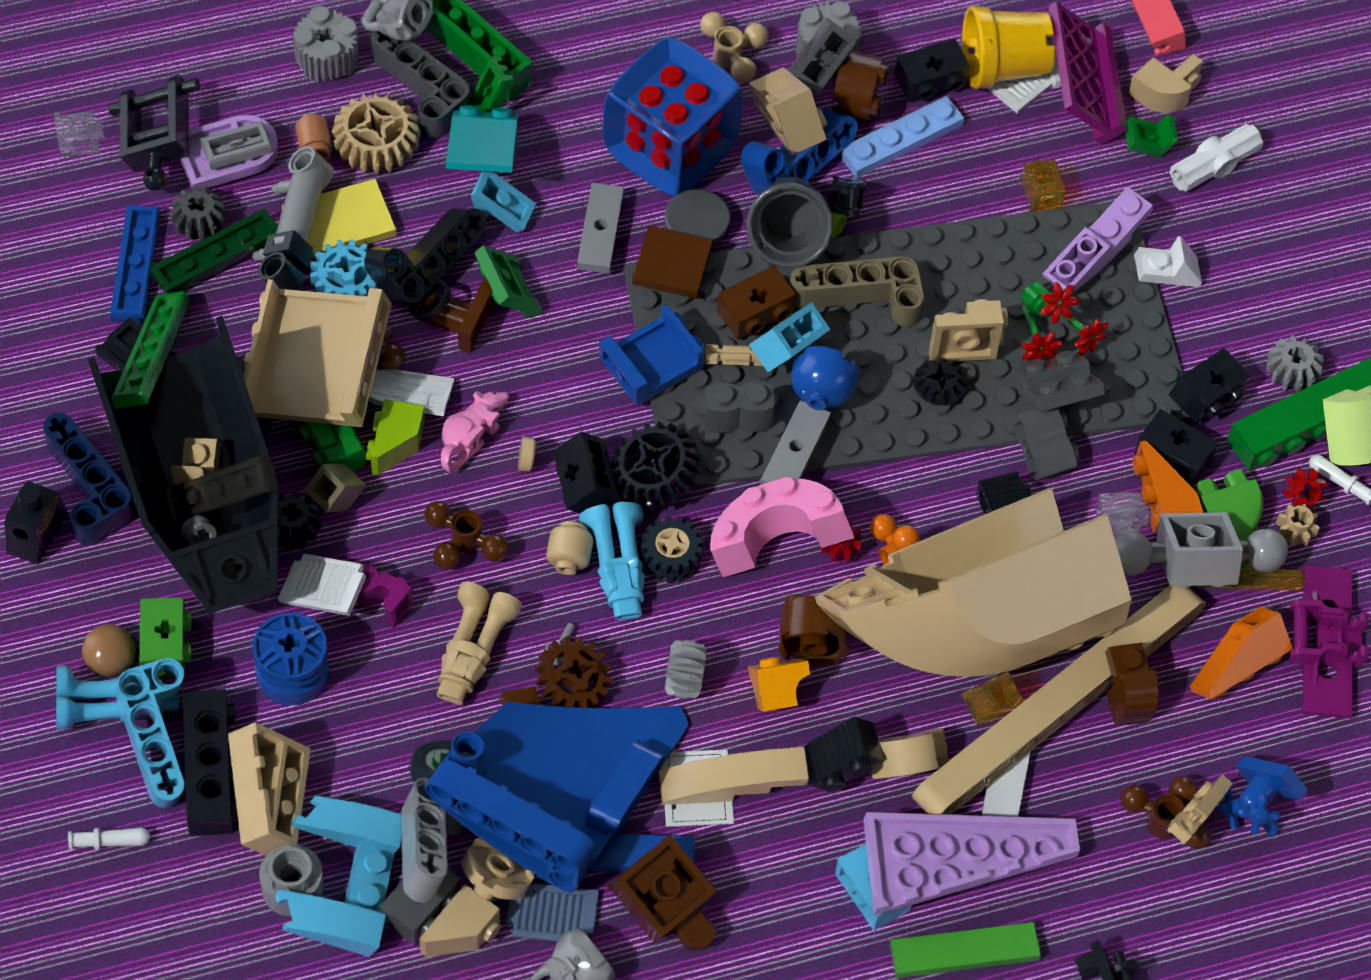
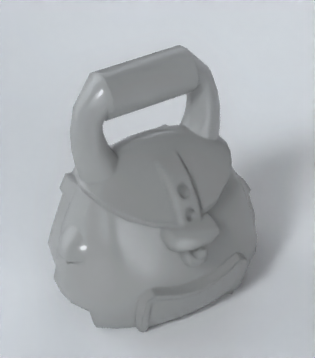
M372 0L360 21L364 29L368 31H380L391 39L401 41L413 40L418 38L428 25L433 15V0Z
M576 928L564 933L557 940L556 948L551 958L534 972L530 980H541L548 975L552 980H613L615 973L589 937L580 928Z

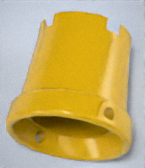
M970 6L965 12L962 31V50L971 66L968 79L970 86L979 90L990 88L995 82L1050 74L1054 65L1055 45L1050 46L1049 35H1054L1048 13L991 11L990 8L984 6ZM969 48L974 49L973 55L968 53Z

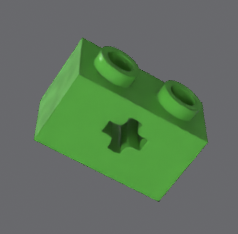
M183 597L140 599V666L170 658L181 664L185 676V663L192 662L191 641L185 642V632L192 631L191 610L185 611ZM162 672L157 675V677L174 676L169 672Z

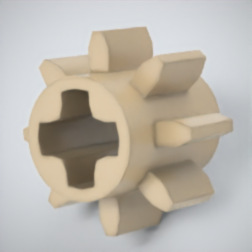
M1288 504L1285 514L1279 513L1276 524L1281 526L1279 533L1287 540L1291 547L1303 544L1305 547L1308 546L1310 538L1316 537L1320 528L1315 524L1318 514L1312 513L1306 507V504L1295 507Z

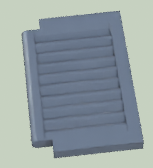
M531 883L522 899L509 900L506 927L513 928L512 937L556 942L564 933L576 928H580L587 936H593L599 890L577 888L574 892L569 893L553 885Z

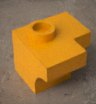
M771 657L759 660L760 664L748 666L749 677L755 692L757 709L765 712L798 706L796 688L802 678L810 675L808 660L801 658L782 661L780 657Z

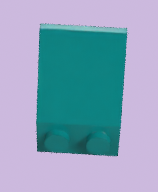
M461 106L460 110H454L451 120L446 169L512 173L517 154L519 114H512V110L508 108H493L492 112H480L479 107Z

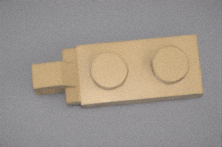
M1223 774L1213 784L1207 780L1186 807L1173 818L1167 831L1176 836L1184 845L1232 786V782Z

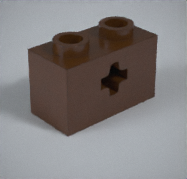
M775 265L718 293L717 313L736 339L740 340L747 335L753 336L758 334L765 326L775 321L781 322L788 318L794 312L796 293Z

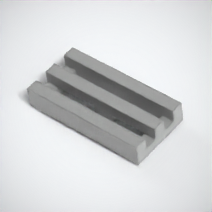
M263 121L200 138L201 147L204 150L206 160H208L210 170L273 153L272 144ZM260 134V136L242 141V139ZM226 143H230V144L225 145V146H221V147H218V148L211 149L212 147H215V146H219V145H223V144H226Z

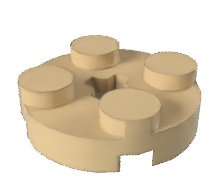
M481 838L476 839L471 844L461 860L463 871L467 878L475 885L474 890L477 895L488 900L494 897L522 899L527 893L535 874L515 863Z

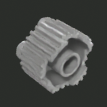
M837 1L832 5L826 3L823 6L821 3L819 7L814 5L813 8L804 9L798 23L797 57L826 17L857 40L850 51L859 52L862 26H860L861 22L857 21L858 17L853 16L854 12L850 11V6L842 1ZM845 57L842 63L847 64L849 57ZM839 67L834 72L835 76L838 75Z
M323 6L312 8L310 14H307V18L302 17L301 22H297V27L294 28L293 40L297 65H299L301 70L304 69V77H310L311 81L316 79V83L325 81L327 77L330 80L334 76L339 78L340 74L342 77L350 76L351 71H355V66L358 65L357 57H359L358 34L355 21L349 19L347 15L343 17L342 12L339 14L336 13V10L330 12L329 9Z

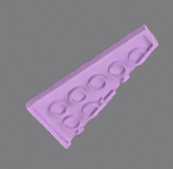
M866 812L863 819L874 915L1076 858L1080 852L1076 819Z

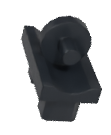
M1100 940L1089 943L1092 951L1075 959L1076 966L1083 980L1100 974L1102 980H1133L1132 976L1140 971L1138 961L1126 960L1122 951L1113 954L1116 964L1112 966L1108 953L1102 947Z

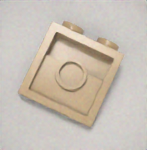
M980 299L974 302H967L965 314L949 312L943 315H935L929 347L930 361L935 360L937 356L941 360L949 361L951 358L953 361L996 359L999 346L1004 345L1003 328L1008 326L1007 308H1001L1000 300L989 301Z

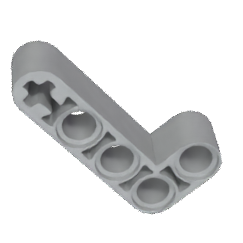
M427 778L415 781L401 810L403 889L409 898L419 903H427L434 898L446 875V834L459 835L466 829L465 826L428 796L424 788L430 780Z

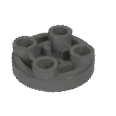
M692 189L681 192L673 197L666 207L665 228L668 230L713 239L712 246L725 239L729 233V208L723 199L710 191Z

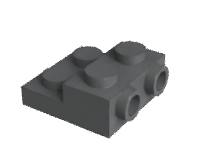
M1075 351L1060 352L1053 359L1046 361L1042 359L1030 360L1022 367L1014 369L1018 394L1041 411L1105 394L1103 381L1090 373L1089 360Z

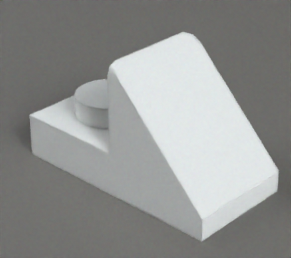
M1181 236L1177 237L1170 250L1139 247L1134 254L1138 279L1141 282L1200 287L1202 284L1197 256Z

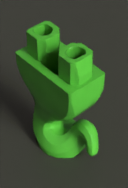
M1238 469L1225 475L1224 483L1227 488L1218 490L1214 480L1211 478L1199 481L1195 491L1198 494L1203 512H1227L1239 541H1246L1249 535L1255 532L1263 511V496L1256 479L1249 480L1243 470ZM1241 561V567L1245 571H1256L1247 561Z

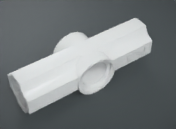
M1245 124L1220 139L1217 136L1208 138L1197 148L1194 154L1171 166L1170 175L1172 176L1173 184L1180 191L1184 190L1187 192L1213 176L1216 179L1225 177L1235 168L1239 161L1262 149L1263 141L1259 130L1253 124Z

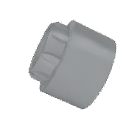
M286 844L273 849L263 859L259 870L262 896L265 903L274 912L284 916H291L288 903H276L275 896L279 889L322 897L324 892L322 865L317 855L309 848L298 844ZM290 876L300 878V880L295 882H283Z

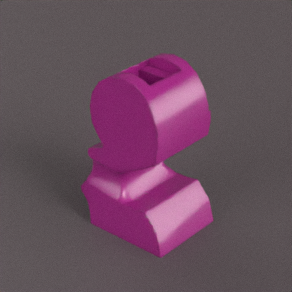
M360 563L364 565L362 573L367 577L356 603L367 608L384 600L387 622L394 628L413 604L412 587L405 582L404 577H394L388 572L378 575L374 566L368 563Z

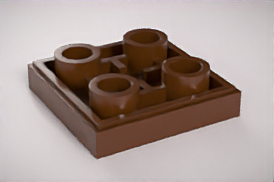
M649 225L633 275L632 285L697 299L713 239Z

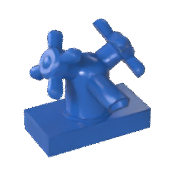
M1243 756L1236 767L1249 784L1238 799H1233L1231 788H1229L1224 795L1225 799L1222 804L1218 805L1217 810L1229 818L1230 827L1233 830L1239 829L1237 816L1241 818L1249 817L1252 822L1250 827L1252 834H1258L1260 825H1262L1268 835L1273 837L1278 833L1277 820L1280 819V814L1277 811H1268L1266 806L1275 796L1300 801L1308 789L1290 766Z

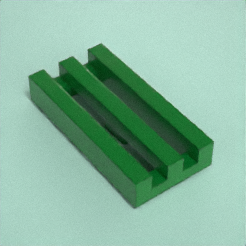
M500 56L489 58L470 98V105L479 107L480 112H492L493 108H500L514 81L512 75H506L508 72L506 65L500 66L502 63Z

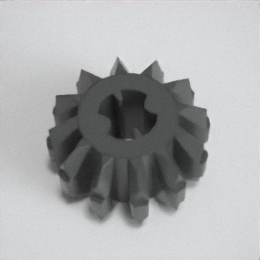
M194 185L191 192L181 189L180 198H173L170 217L178 235L185 233L189 241L195 236H199V239L203 240L205 235H213L217 233V229H224L227 211L219 192L211 193L208 186L199 191Z

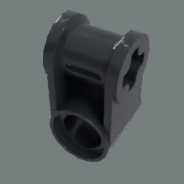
M833 176L829 205H831L830 211L842 215H859L862 208L865 180Z

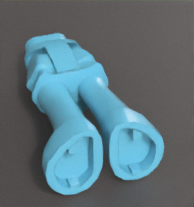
M618 502L613 505V519L617 526L622 555L620 558H615L609 507L605 504L593 506L580 513L579 523L585 525L587 531L595 537L600 566L597 572L601 577L599 583L608 598V606L613 608L615 620L639 618L642 616L640 604L644 601L642 591L645 574L642 573L643 563L638 556L635 527L639 526L643 521V508L641 505L633 502Z
M56 665V729L64 730L72 727L75 723L106 718H117L124 722L117 700L116 702L104 703L74 702L75 700L116 698L115 691L118 679L82 681L75 678L70 667ZM129 682L123 686L124 691L132 696L142 692L141 687L134 682ZM178 693L171 698L157 702L161 716L166 711H179ZM140 715L134 720L147 718L148 716Z

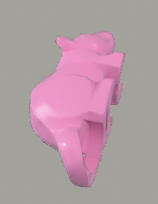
M475 391L473 394L474 403L466 410L450 416L445 421L442 429L444 448L441 452V465L448 473L458 471L466 461H469L471 456L483 447L484 441L480 438L485 432L493 435L499 430L500 425L496 423V420L500 417L499 411L506 405L509 399L507 392L491 391L482 394ZM453 454L460 456L456 461L451 463V457Z

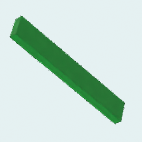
M187 291L155 296L111 398L115 409L148 404L189 306L190 299Z

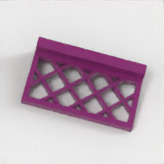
M1056 1L1049 5V11L1053 26L1064 108L1093 128L1094 140L1104 144L1127 131L1111 28L1105 23L1094 28Z

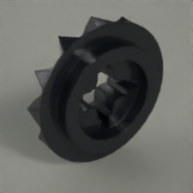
M937 356L935 360L928 361L925 359L923 364L916 368L913 383L917 394L923 400L934 405L943 406L957 402L964 395L968 377L964 374L963 366L958 367L955 365L952 358L946 361L941 360ZM938 373H941L943 378L946 379L943 389H941L938 380H935Z

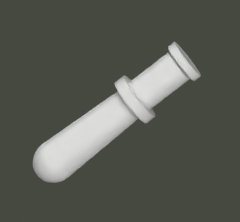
M1313 455L1309 459L1311 469L1314 468L1320 475L1343 487L1346 494L1351 492L1365 501V504L1368 506L1371 504V489L1358 481L1359 477L1356 475L1351 477L1321 455Z
M94 828V832L81 833L68 831L69 849H73V847L94 846L95 850H100V846H142L147 844L150 839L149 832L144 828L100 832L99 828Z

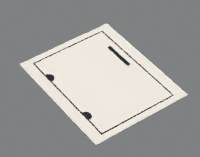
M728 750L672 752L662 766V769L693 761L728 755ZM732 801L665 805L666 827L734 824Z

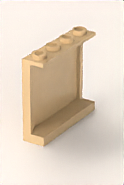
M268 279L266 289L261 293L259 299L260 313L258 321L252 327L253 341L250 352L246 353L244 358L245 372L243 378L256 417L362 427L392 305L382 289L369 288L368 296L287 290L279 289L273 280Z

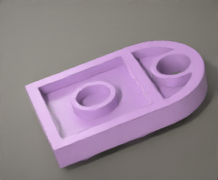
M239 115L190 129L189 156L180 158L191 188L195 185L200 191L207 186L210 188L264 171L274 162L277 156V135L267 121L252 115ZM263 121L272 144L273 153L210 170L208 160H206L204 150L201 147L200 138ZM260 134L242 139V141L260 136ZM226 143V144H223V145L215 146V147H212L211 149L218 148V147H221V146H225V145H228V144H230V143Z

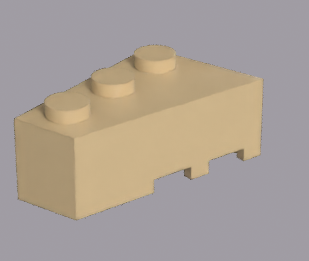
M783 67L749 83L758 110L791 156L827 140L823 130L827 122L819 107L816 108L811 89Z
M256 722L229 733L228 738L241 845L266 856L270 851L279 846L297 844L299 829L291 827L292 821L302 814L311 748Z

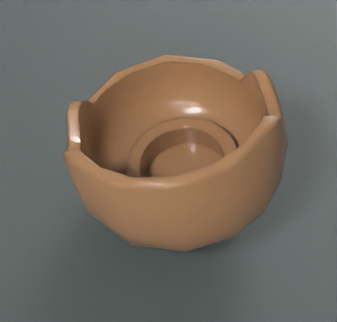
M104 624L95 627L86 635L82 646V658L88 669L104 677L121 675L131 667L136 655V646L131 635L124 628L114 624Z

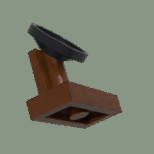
M439 280L424 298L422 307L416 312L418 302L410 303L409 311L417 320H427L428 324L457 333L458 349L471 353L496 301L492 296L493 290L488 280H482L471 304L451 298L450 287L444 281ZM444 287V295L435 293L434 288Z

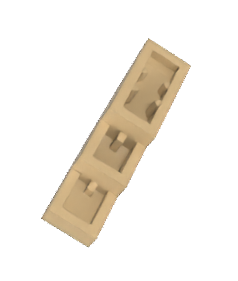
M804 747L730 754L660 769L658 772L662 805L733 801L734 795L770 793L771 787L807 785L809 779Z

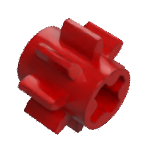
M1297 467V473L1291 477L1285 476V479L1289 482V488L1283 490V494L1287 498L1293 497L1291 504L1294 507L1306 504L1310 510H1313L1314 503L1318 500H1325L1321 495V488L1326 487L1327 483L1323 479H1317L1318 472L1314 468L1306 473L1300 467ZM1308 483L1309 485L1306 486V492L1301 493L1304 490V484Z
M850 524L854 538L823 547L820 550L821 553L827 552L832 558V562L836 560L850 562L852 552H861L862 543L858 541L860 540L861 529L854 530Z

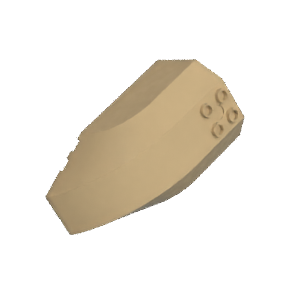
M1050 488L899 549L888 555L889 563L877 568V565L872 564L865 568L866 576L853 582V579L847 578L815 596L816 603L832 620L881 654L917 670L960 677L984 676L1017 669L1064 649L1073 650L1079 648L1084 644L1085 640L1095 636L1104 637L1114 632V628L1126 623L1132 600L1108 515H1102L1064 531L1054 494Z

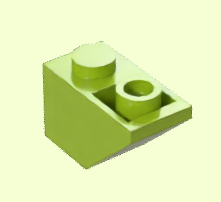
M384 399L382 411H376L374 416L373 431L376 432L375 440L368 441L366 460L371 461L372 474L379 475L419 452L425 426L424 405Z

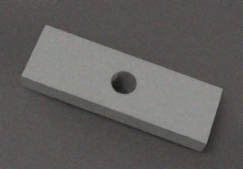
M591 183L577 261L578 270L610 274L624 187Z
M799 401L761 478L760 485L784 477L801 479L830 420L831 412L815 410L809 407L806 402Z

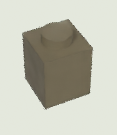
M330 463L321 465L304 491L327 513L342 512L350 509L366 487V484L344 463Z

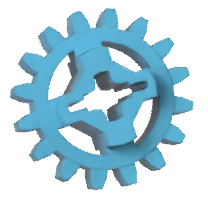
M340 239L337 240V247L335 248L327 243L325 245V254L317 251L315 253L316 261L310 263L311 285H315V292L367 296L369 288L377 289L376 284L364 266L365 255L368 252L367 244L364 243L358 248L355 247V240L351 239L349 245H343Z

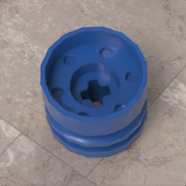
M281 613L267 619L258 628L253 638V658L256 681L262 693L273 702L285 706L302 705L314 700L325 689L329 680L327 639L321 626L309 616L299 613Z

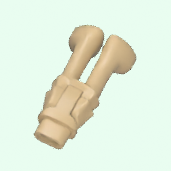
M463 582L458 589L457 598L463 607V614L454 637L446 646V653L442 655L441 674L438 677L440 687L436 696L457 705H462L466 694L473 692V686L486 672L485 666L491 660L489 656L500 631L506 623L518 616L522 608L521 602L514 596L503 592L495 593L491 599L487 620L477 643L470 642L490 601L487 590L473 582Z

